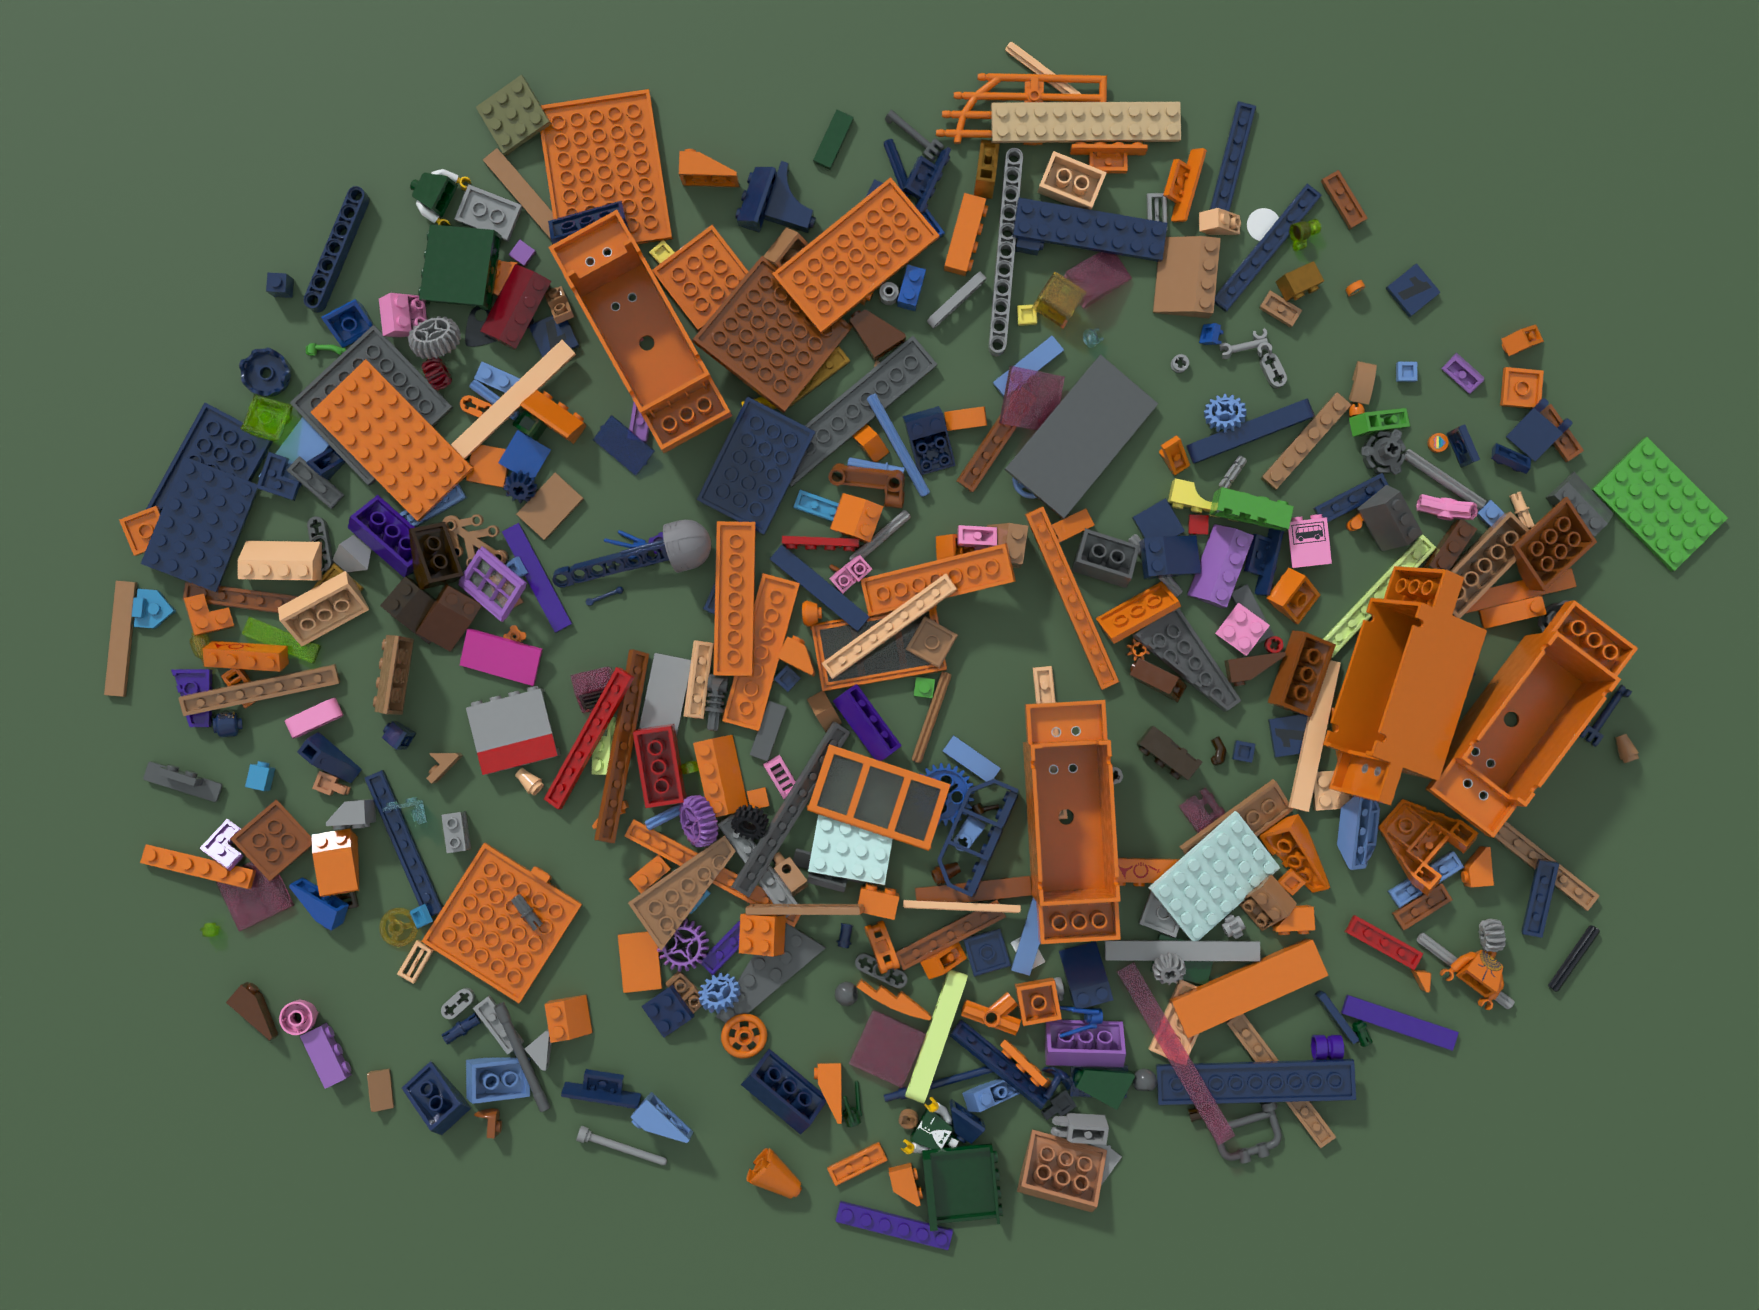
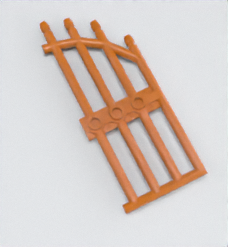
M980 73L977 76V80H987L989 82L976 92H954V99L969 100L962 111H942L943 118H959L956 130L939 129L936 130V136L954 137V144H961L962 137L992 138V130H963L966 119H991V111H971L978 100L1107 102V76ZM1001 81L1025 82L1024 93L988 91ZM1044 82L1099 83V94L1044 93ZM1023 143V145H1034V146H1036V145H1042V144H1043V143Z

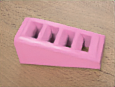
M778 755L763 765L781 796L785 799L796 781L781 756ZM779 763L781 764L779 767H777V768H775V769H773V770L771 771L770 768L774 767L775 765H777V764H779ZM783 769L785 770V772L777 777L774 776ZM787 776L789 777V779L786 780V781H784L783 783H781V784L778 783L780 780L784 779L785 777H787ZM790 783L793 784V786L786 789L785 791L782 790V788L789 785Z

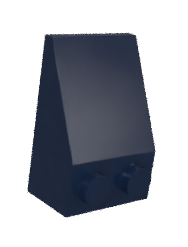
M1196 536L1144 538L1139 542L1144 580L1201 574Z
M1096 941L1059 950L1074 1008L1083 1009L1113 1001L1109 981Z
M431 1061L402 1087V1090L429 1130L443 1135L471 1109L462 1094Z

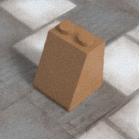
M1013 523L987 525V527H997V545L1007 543L1012 567L1020 568L1024 560L1028 526Z

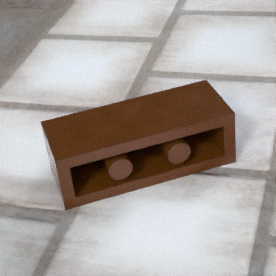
M1462 518L1455 520L1422 568L1450 570L1477 528Z

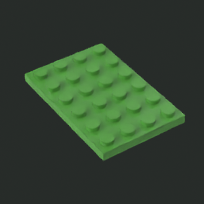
M1648 437L1643 438L1591 489L1671 572L1675 571L1728 519Z

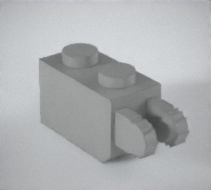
M1067 1113L1066 1116H1055L1052 1119L1054 1125L1065 1126L1052 1127L1051 1134L1054 1136L1066 1137L1067 1141L1071 1143L1107 1144L1109 1126L1105 1115Z

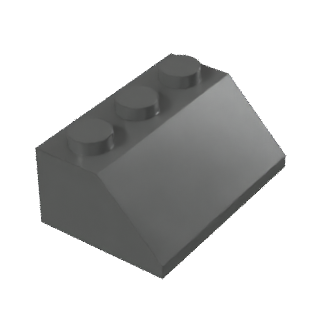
M1572 472L1546 497L1554 507L1564 497H1568L1594 537L1609 523L1614 514L1575 472Z
M1385 485L1357 508L1381 551L1407 546L1422 534L1401 492L1391 486Z
M1085 528L1071 571L1127 588L1133 576L1140 546Z

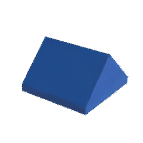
M356 299L321 317L342 348L358 340L373 326L364 306Z

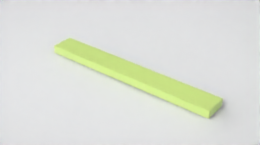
M1421 535L1323 638L1336 644L1331 658L1361 628L1363 620L1368 621L1372 617L1371 614L1366 613L1370 598L1384 599L1394 566L1418 568L1437 548L1424 535Z

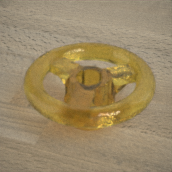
M404 908L389 910L380 921L379 929L382 938L393 946L409 944L418 932L409 910ZM394 914H404L411 922L403 923L397 920ZM387 920L391 922L388 925V932L390 935H392L391 938L388 936L385 929ZM396 924L400 926L399 931L395 928ZM412 928L411 934L406 939L397 941L399 935L405 929Z

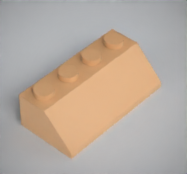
M246 541L238 558V579L322 580V542Z
M346 571L278 607L280 622L301 647L369 610L357 584Z

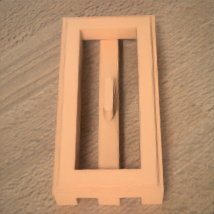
M417 940L397 975L413 984L416 983L434 949ZM418 947H420V952L415 958L407 974H405V969L407 968L409 962L411 961ZM427 951L413 978L410 977L422 955Z

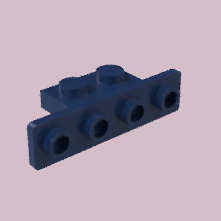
M949 147L940 152L935 164L923 156H919L903 188L904 191L918 199L915 207L921 214H924L928 208L927 201L933 196L936 190L934 186L943 175L942 169L950 160L951 148Z
M1269 528L1267 537L1252 534L1254 537L1248 550L1244 571L1258 575L1255 589L1256 595H1270L1285 531Z
M586 1069L583 1084L565 1082L561 1097L637 1109L641 1093L623 1091L624 1075Z

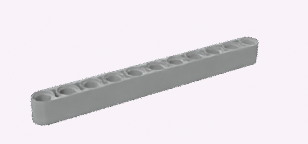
M1018 148L1009 149L1004 162L988 344L990 354L996 357L1004 353L1007 345L1016 238L1012 236L1017 200L1020 197L1023 153ZM1015 156L1019 161L1011 162L1009 157ZM1014 175L1017 180L1010 181L1007 176ZM1006 194H1013L1015 199L1009 200ZM1011 212L1014 217L1006 218L1004 213ZM1008 230L1012 233V236L1005 237L1002 232ZM1003 249L1009 250V251H1010V255H1008V256L1002 255V254H1001V250H1003ZM1006 268L1009 273L1003 275L999 272V269ZM1003 286L1007 289V292L1002 294L998 292L997 288ZM1003 305L1006 310L998 312L996 306ZM1002 324L1004 330L997 331L995 330L994 325ZM998 342L1002 345V349L995 350L992 344Z

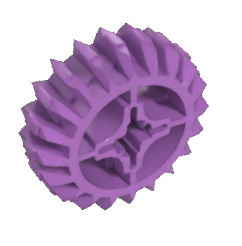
M701 795L687 797L679 807L680 823L682 824L684 835L696 847L709 846L717 839V830L719 828L713 807Z
M685 919L683 924L674 933L675 946L668 949L667 942L662 949L664 954L659 958L663 959L666 957L667 960L664 964L667 965L671 962L670 969L672 970L678 965L679 972L682 971L683 966L686 971H689V964L695 969L697 967L696 962L699 964L703 962L700 956L704 958L707 956L703 950H708L709 946L703 945V943H707L709 939H702L706 931L699 933L702 926L699 925L695 929V921L688 925V919ZM678 930L690 931L694 936L686 938ZM679 940L682 941V943H687L688 941H690L686 946L687 949H684L683 947L676 949L680 944ZM698 941V951L693 957L690 945ZM681 953L687 960L676 959L672 954Z

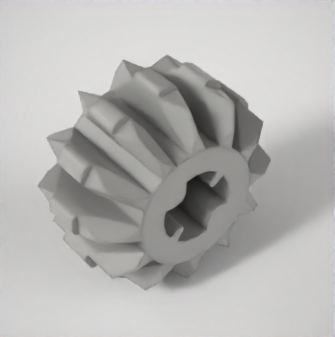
M1497 919L1481 921L1478 933L1480 944L1484 951L1498 952L1503 950L1506 945V938L1501 921Z
M1168 952L1165 956L1161 954L1160 958H1155L1152 966L1156 980H1159L1161 984L1167 982L1169 986L1172 982L1177 984L1178 980H1183L1184 974H1186L1184 960L1177 953L1171 955Z

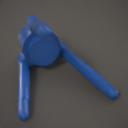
M621 530L618 531V534L635 542L629 544L604 539V542L627 548L649 544L645 543L646 540L639 539ZM635 555L629 557V560H639V558Z
M1060 1006V1010L1084 1013V1020L1089 1025L1062 1033L1059 1037L1063 1038L1088 1029H1097V1024H1102L1103 1022L1102 1009H1076L1074 1007Z

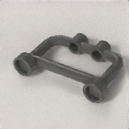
M1261 1102V1112L1223 1124L1220 1116L1210 1117V1120L1208 1118L1205 1120L1207 1129H1212L1218 1151L1225 1160H1240L1242 1164L1251 1161L1252 1155L1258 1154L1259 1158L1267 1157L1270 1155L1269 1150L1280 1144L1282 1134L1275 1113V1109L1278 1108L1276 1102ZM1269 1118L1274 1133V1138L1271 1141L1260 1142L1250 1148H1241L1234 1153L1227 1152L1221 1135L1222 1132Z

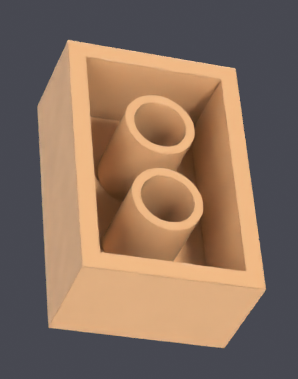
M1053 151L1037 193L1068 206L1092 210L1107 172Z

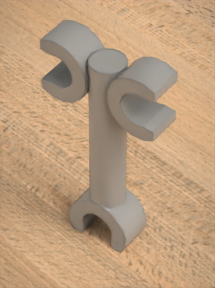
M1263 329L1262 336H1258L1256 331H1253L1252 338L1254 341L1232 346L1228 343L1220 344V351L1227 350V352L1222 353V359L1230 358L1232 353L1258 348L1257 354L1259 357H1262L1263 349L1268 350L1269 355L1272 354V345L1267 341V330Z

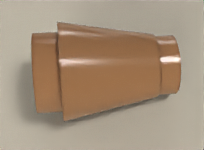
M1627 734L1615 738L1620 760L1622 759L1624 764L1639 759V752Z

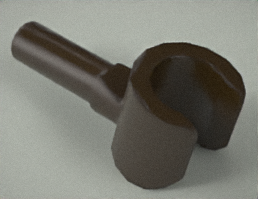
M977 803L971 806V809L974 813L980 815L990 810L999 809V804L982 807L981 803Z

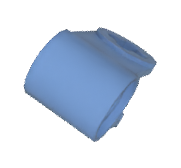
M969 815L953 842L959 844L958 839L966 838V847L970 848L986 825Z

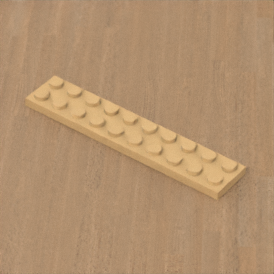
M1180 102L992 103V143L1180 142Z

